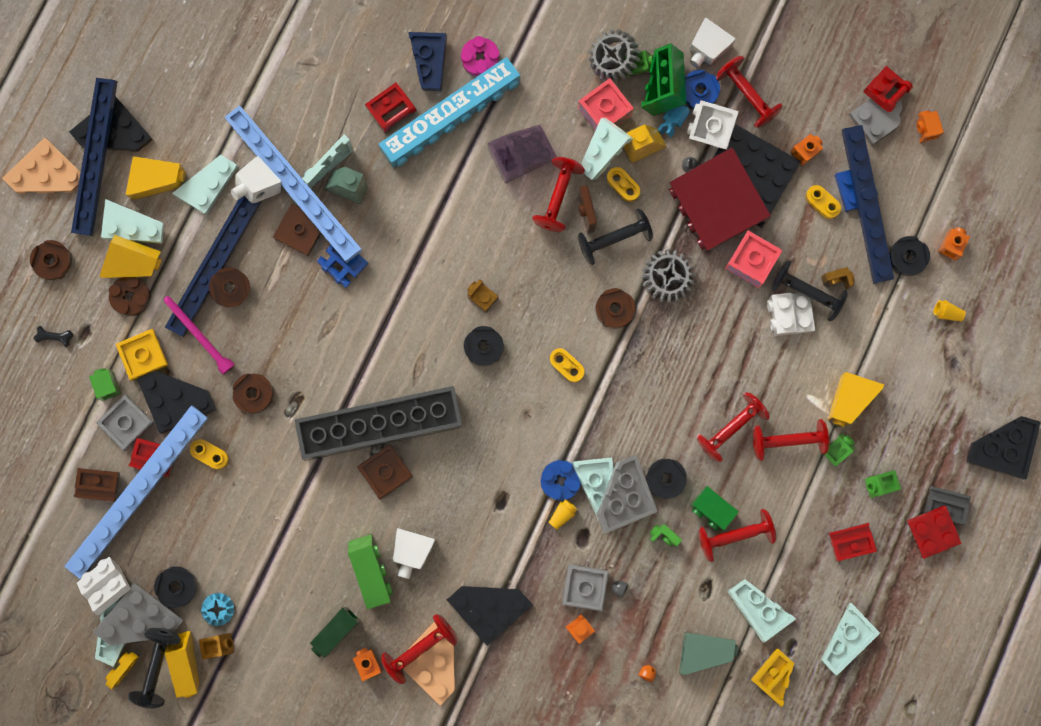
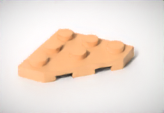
M44 138L2 179L18 194L26 192L74 193L78 189L81 172Z
M433 622V624L417 639V641L412 646H414L416 643H418L420 640H422L424 637H426L428 634H430L437 628L435 622ZM446 638L442 639L403 669L440 706L455 691L454 645L449 643Z

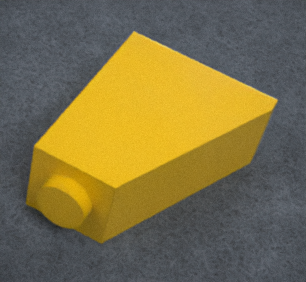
M644 124L627 132L633 139L630 143H626L623 148L631 163H634L667 146L658 129Z
M133 156L126 195L131 200H136L178 189L181 187V182L185 180V170L179 163Z
M114 235L99 277L152 276L154 270L158 271L162 259H159L161 251Z
M848 372L843 373L840 377L828 420L833 421L832 424L838 427L852 424L879 394L884 384Z
M191 631L177 633L181 638V642L175 645L168 644L165 651L176 698H188L197 694L200 684Z

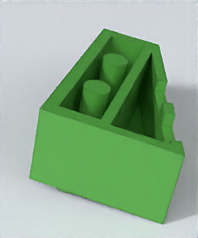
M372 534L348 541V555L367 610L391 602L390 595L393 594L390 582L386 583V569L384 564L380 563V551L378 546L374 544Z

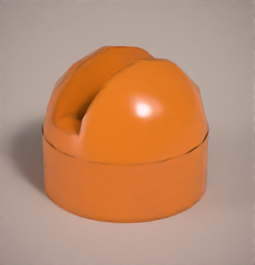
M645 665L641 668L638 676L646 681L653 682L656 677V670L650 665Z

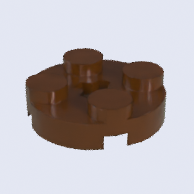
M55 240L44 241V243L34 247L30 254V265L33 271L45 280L62 279L71 267V252L62 243ZM54 255L55 262L49 265L46 259Z
M227 267L218 270L211 277L209 292L212 299L218 305L236 307L247 298L250 292V283L244 273L238 269ZM226 282H230L231 285L235 286V289H232V293L224 290V286L227 285Z
M122 277L109 288V302L112 308L122 315L136 316L141 314L146 309L148 300H150L149 288L137 277ZM127 292H134L133 300L125 299Z
M608 289L597 300L595 306L596 316L605 327L613 329L622 328L632 320L635 313V302L631 295L621 289ZM614 303L616 306L621 307L617 314L614 311H610Z
M244 374L233 385V401L239 409L247 413L256 414L262 412L270 405L274 396L271 383L260 374ZM249 389L258 390L255 398L248 397L250 394L248 392Z

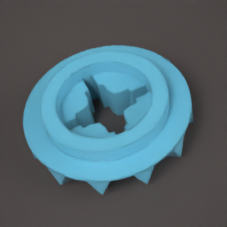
M214 593L207 596L202 603L201 613L203 619L213 626H222L228 623L234 614V604L230 597L223 593ZM216 600L219 607L226 608V610L220 611L218 616L216 612L209 611V609L215 608Z

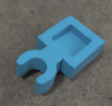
M682 105L667 111L663 116L665 123L659 126L658 131L662 135L666 131L667 136L671 138L675 133L674 128L676 126L681 127L690 113L688 107Z

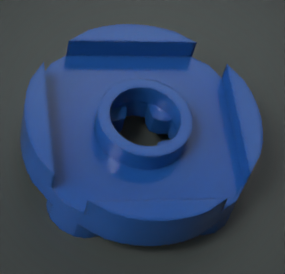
M695 70L685 77L686 104L689 108L694 109L696 103L700 104V101L712 104L717 101L720 84L716 76L707 73L705 70ZM700 85L701 88H705L703 94L696 92L697 86Z
M558 460L551 462L542 472L540 480L542 490L548 497L554 500H568L580 488V480L573 465L568 461ZM558 475L566 478L564 486L555 483Z

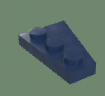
M408 32L421 89L423 91H442L447 34Z

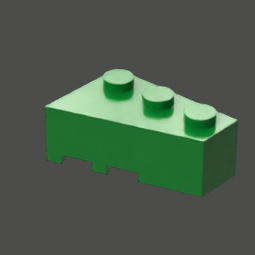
M672 43L655 49L649 71L651 74L650 81L645 87L647 91L645 101L641 103V108L652 116L686 104L684 53Z

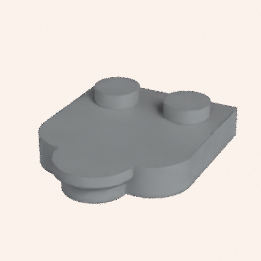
M869 99L852 111L849 117L856 126L863 125L865 138L871 145H874L899 126L901 122L899 114L902 111V103L899 100L896 103L895 109L892 112H887L872 99Z

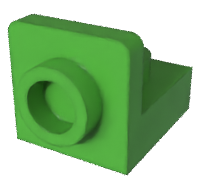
M646 50L641 51V54L637 55L640 61L635 62L637 69H631L633 75L649 72L653 55Z
M840 433L829 444V450L824 455L836 467L854 452L855 443L850 436Z
M895 470L865 479L871 498L901 490Z
M657 524L649 533L652 535L649 539L651 542H654L661 534L663 536L661 539L670 547L671 545L676 547L682 541L665 524L661 526Z

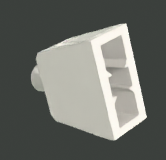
M705 18L691 44L690 52L694 56L691 58L690 63L696 68H699L703 62L713 65L733 46L736 38Z
M257 156L236 174V187L231 190V194L236 200L245 196L251 203H257L281 193L282 181Z
M397 528L393 561L401 564L398 576L410 579L413 567L421 570L436 540Z

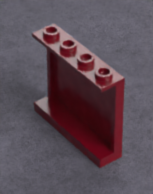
M733 148L726 150L669 182L671 186L668 189L673 199L678 198L681 204L678 206L683 216L687 215L690 220L687 224L691 232L697 233L699 236L697 242L701 250L706 249L707 253L762 221L764 223L771 219V215Z

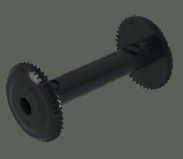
M636 209V223L598 237L593 241L587 242L582 232L579 233V246L588 264H595L593 252L596 250H601L640 232L643 233L647 241H651L653 238L652 228L643 210Z
M785 261L773 281L772 291L775 292L779 285L783 283L832 309L827 320H835L848 297L847 291L843 290L837 299L787 273L791 261Z
M150 628L144 633L147 639L155 642L142 691H133L128 694L130 702L139 707L156 709L163 706L165 702L162 697L154 693L166 647L168 644H179L181 638L177 633L163 628Z

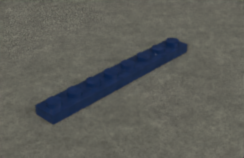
M96 78L71 229L73 234L93 236L118 83L116 80Z
M863 125L844 128L841 131L872 281L874 284L893 280L894 275Z
M245 196L240 198L178 303L180 309L192 322L210 293L209 283L211 277L218 270L225 267L262 201L251 203ZM172 313L165 328L184 338L188 329Z

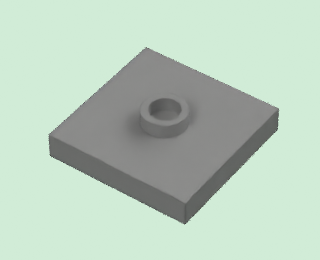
M124 394L96 424L123 451H126L136 441V438H139L154 422Z
M568 564L562 605L603 612L609 571Z

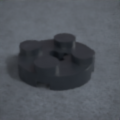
M914 236L902 237L891 246L889 252L891 265L897 274L915 276L921 273L928 265L930 251L925 243L918 240L919 238ZM907 251H909L911 255L914 254V258H912L911 261H908V259L905 258Z
M476 327L464 340L465 354L469 361L477 366H490L498 362L503 353V339L491 327ZM482 341H486V344L490 346L485 352L478 348Z
M660 459L649 467L646 481L652 494L662 499H670L678 496L685 489L687 476L684 467L678 461ZM663 473L671 475L670 484L661 481Z
M183 567L167 568L156 578L154 585L156 596L163 605L170 608H179L189 604L197 591L195 575ZM177 581L181 589L174 593L171 584H175Z

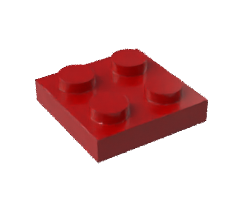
M945 505L907 520L923 559L962 544Z

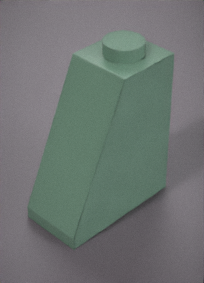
M343 167L331 172L324 190L361 204L368 186L362 173Z
M684 632L679 673L687 675L732 662L733 658L737 657L738 645L735 644L736 640Z

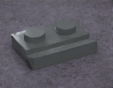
M931 486L924 513L945 505L953 523L966 525L970 506L969 502L972 496Z

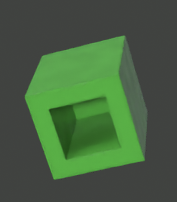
M101 368L94 371V375L89 376L97 399L104 401L121 394L113 371Z

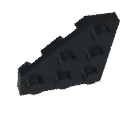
M115 96L107 150L138 152L153 139ZM90 115L69 131L82 148H85Z
M153 371L137 378L160 434L173 429L191 406L197 408L204 415L217 410L208 390L158 371Z
M1020 416L970 444L966 463L1026 480L1041 422Z
M461 586L447 599L487 646L533 605L520 589Z

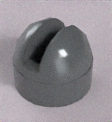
M687 157L683 160L682 169L684 172L687 173L692 170L689 169V160L692 161V169L698 167V162L695 158Z
M621 580L615 581L611 587L613 594L623 598L628 583Z

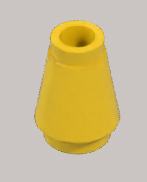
M939 300L933 312L938 319L960 322L964 320L966 315L964 310L947 300Z
M565 499L559 503L549 523L558 530L576 515L575 512L578 509Z

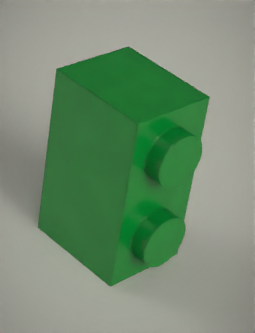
M708 486L703 488L690 505L693 508L692 512L700 519L702 517L709 521L708 525L715 531H724L739 512Z

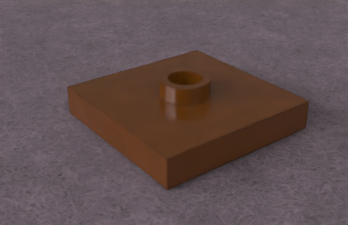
M587 185L580 186L578 195L580 202L578 206L579 213L584 219L587 234L594 233L597 220L589 188Z
M291 203L273 239L309 256L321 232L300 207Z
M391 444L357 466L379 500L413 478Z

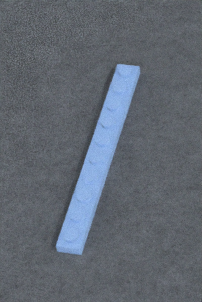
M239 105L225 116L227 122L253 153L259 156L282 181L281 186L343 260L348 263L358 255L362 249L243 108Z
M194 406L187 410L64 566L79 579L90 570L209 419Z

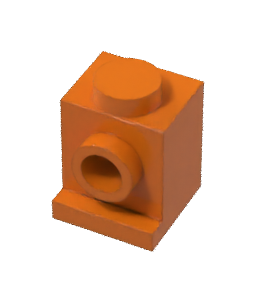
M926 110L918 114L919 119L917 120L916 127L917 131L922 135L919 139L920 143L938 139L944 133L937 111L930 112V110Z
M809 134L796 144L790 153L801 161L800 164L803 167L823 150V142L817 135Z
M952 228L947 232L938 252L956 261L962 257L970 236L966 235V230L962 228Z
M582 614L566 626L578 644L595 632Z
M366 647L355 652L356 657L352 659L362 681L383 672L373 649L368 651ZM363 660L370 662L369 667L366 668L362 665Z

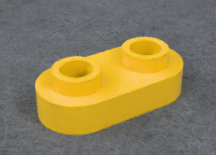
M614 167L609 170L607 182L617 194L627 202L637 200L640 195V187L626 171L620 167ZM618 176L620 180L614 181L613 177ZM632 190L633 195H628L626 191Z
M814 185L806 192V201L824 218L834 219L839 215L841 211L840 203L823 187ZM814 192H818L820 197H815ZM828 205L834 206V210L831 211Z
M558 348L552 351L550 354V364L568 381L573 383L579 382L584 376V367L566 350ZM557 356H561L563 358V361L561 363H558L556 361ZM575 369L577 370L578 374L576 376H572L570 371Z
M203 439L195 440L190 446V453L194 458L214 469H223L229 462L228 454ZM198 446L203 447V451L201 453L197 452ZM219 455L221 459L216 463L214 457Z
M126 652L120 658L118 668L111 670L106 676L107 682L105 685L111 690L115 689L136 664L139 656L134 652L130 654Z

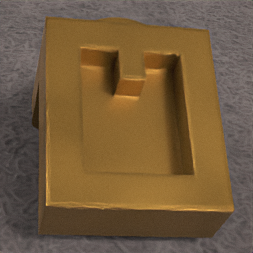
M848 267L831 271L821 276L823 284L830 283V285H835L843 280L846 290L853 287L855 282L852 271H849Z
M480 279L477 283L474 281L467 289V297L485 312L498 299V295L485 286Z
M231 633L199 639L202 660L234 653Z

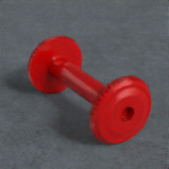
M737 56L718 71L716 79L719 81L727 76L732 79L761 115L754 124L755 128H760L774 119L781 112L783 105L780 103L771 109L739 71L738 67L744 61V57Z
M555 157L552 159V164L561 169L546 215H534L532 220L543 229L562 232L566 227L556 219L571 175L573 173L584 174L585 169L582 164L573 159Z
M745 392L743 394L748 406L709 441L701 434L697 435L698 444L714 461H723L717 449L756 414L765 420L769 419L767 408L752 393Z
M818 419L816 432L763 437L760 426H755L753 429L755 456L759 461H763L764 449L814 443H818L820 452L826 454L830 444L827 425L825 421Z
M765 509L760 510L762 520L760 524H752L716 535L712 538H708L705 529L700 527L698 531L699 541L706 559L710 562L714 561L712 551L714 547H721L758 536L761 533L766 534L771 544L775 543L776 531L769 512Z
M435 614L433 619L437 628L395 660L388 653L382 654V664L395 682L404 684L406 678L402 669L442 639L446 638L452 645L457 644V635L443 616Z

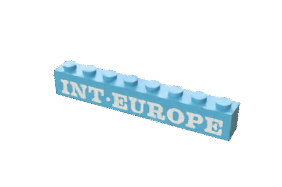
M507 57L379 143L381 152L393 168L397 165L398 167L402 166L408 161L407 158L413 154L414 156L420 154L426 145L436 143L441 135L452 132L457 124L468 121L473 113L483 111L489 102L499 100L508 89L510 91L515 89L519 85L520 74Z

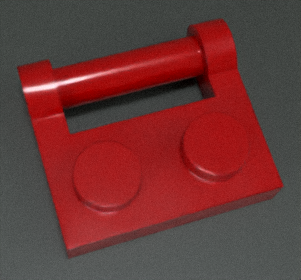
M885 66L863 92L885 111L892 112L896 107V103L905 93H909L912 90L913 85L907 80L904 81L889 67ZM896 86L899 90L890 99H886V94Z
M397 82L365 104V107L385 134L390 131L392 126L406 116L417 112V109ZM401 104H405L406 107L386 122L383 120V117Z

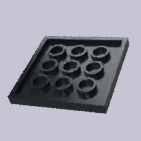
M735 124L727 150L730 148L734 149L769 214H771L801 161ZM719 147L713 158L725 152L726 149ZM762 221L761 223L757 224L756 226H758V227H760V228H763V226H764V224H765L766 222L763 223V221Z

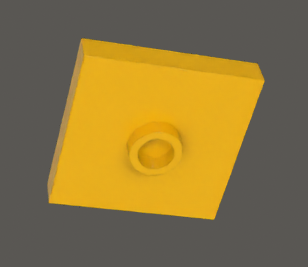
M153 328L115 344L130 381L169 366Z

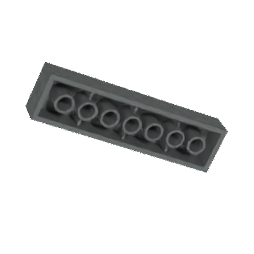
M454 386L295 419L301 456L304 461L463 428Z

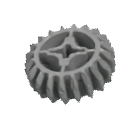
M610 29L609 35L603 32V38L596 37L597 44L591 43L594 50H589V53L593 56L588 59L592 63L590 65L591 69L595 70L594 74L600 76V79L608 80L610 78L612 81L614 79L615 82H619L620 77L626 80L627 73L633 75L631 69H637L635 62L640 61L637 55L641 53L637 49L639 44L634 42L635 38L632 35L629 36V33L626 31L622 33L620 29H617L616 32ZM621 42L613 47L609 46L612 43ZM610 51H612L616 55L618 61L613 57ZM615 65L620 66L613 70H607L609 67L612 68Z
M667 249L665 255H663L662 251H658V257L652 254L651 260H646L645 263L648 267H643L642 271L647 274H642L641 278L647 280L643 282L644 287L650 286L646 292H654L653 299L659 295L660 302L663 301L664 297H667V303L671 302V297L677 302L679 296L685 298V292L689 293L691 291L689 286L694 285V281L691 279L695 277V273L689 272L694 267H687L690 260L686 259L683 261L684 254L677 257V251L674 250L673 254L670 255V251ZM662 262H669L668 267L665 269H654L656 265ZM675 264L680 267L684 277H681V274L675 271ZM671 268V270H670V277H671V278H670V280H668V282H667V284H666V280H667V279H666V274L668 273L669 269ZM652 275L661 280V288L656 285ZM672 283L683 284L680 288L676 290L667 291L669 285Z

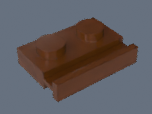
M77 468L74 497L116 502L120 472Z

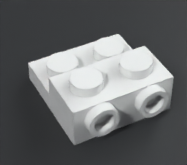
M700 101V104L696 103L693 115L696 117L694 123L690 122L687 134L690 135L689 139L727 150L739 111L705 101Z
M802 293L775 294L769 297L767 308L768 312L772 314L770 329L774 331L775 336L815 331L811 298Z
M110 557L100 560L96 568L91 572L84 573L81 580L77 582L81 594L88 600L92 611L96 615H100L131 590L119 564Z

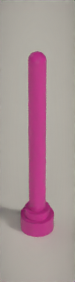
M165 297L164 303L215 359L221 374L224 375L233 368L235 364L232 360L223 357L171 297Z

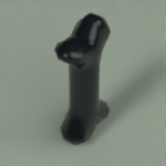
M38 326L37 334L33 339L37 343L45 339L60 341L65 347H68L70 345L69 339L73 337V333L70 330L64 333L47 332L42 326Z

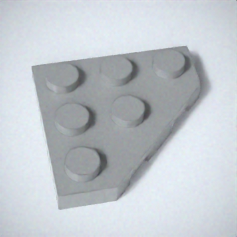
M637 455L616 462L597 511V517L603 533H608L658 512Z
M134 582L130 587L131 590L121 597L93 633L109 645L149 640L144 636L146 630L150 628H163L174 632L183 619Z

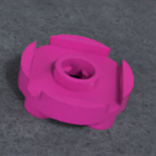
M476 36L474 39L469 40L462 48L461 53L464 69L473 76H479L499 62V50L495 43L481 36ZM483 53L485 59L477 61L476 54Z

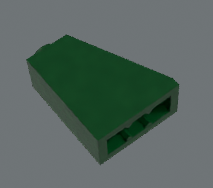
M343 607L310 642L313 646L311 650L318 657H327L361 620L348 607Z

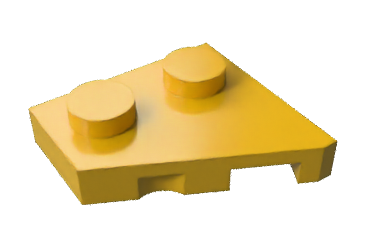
M776 649L752 677L751 681L782 707L794 662L779 649Z

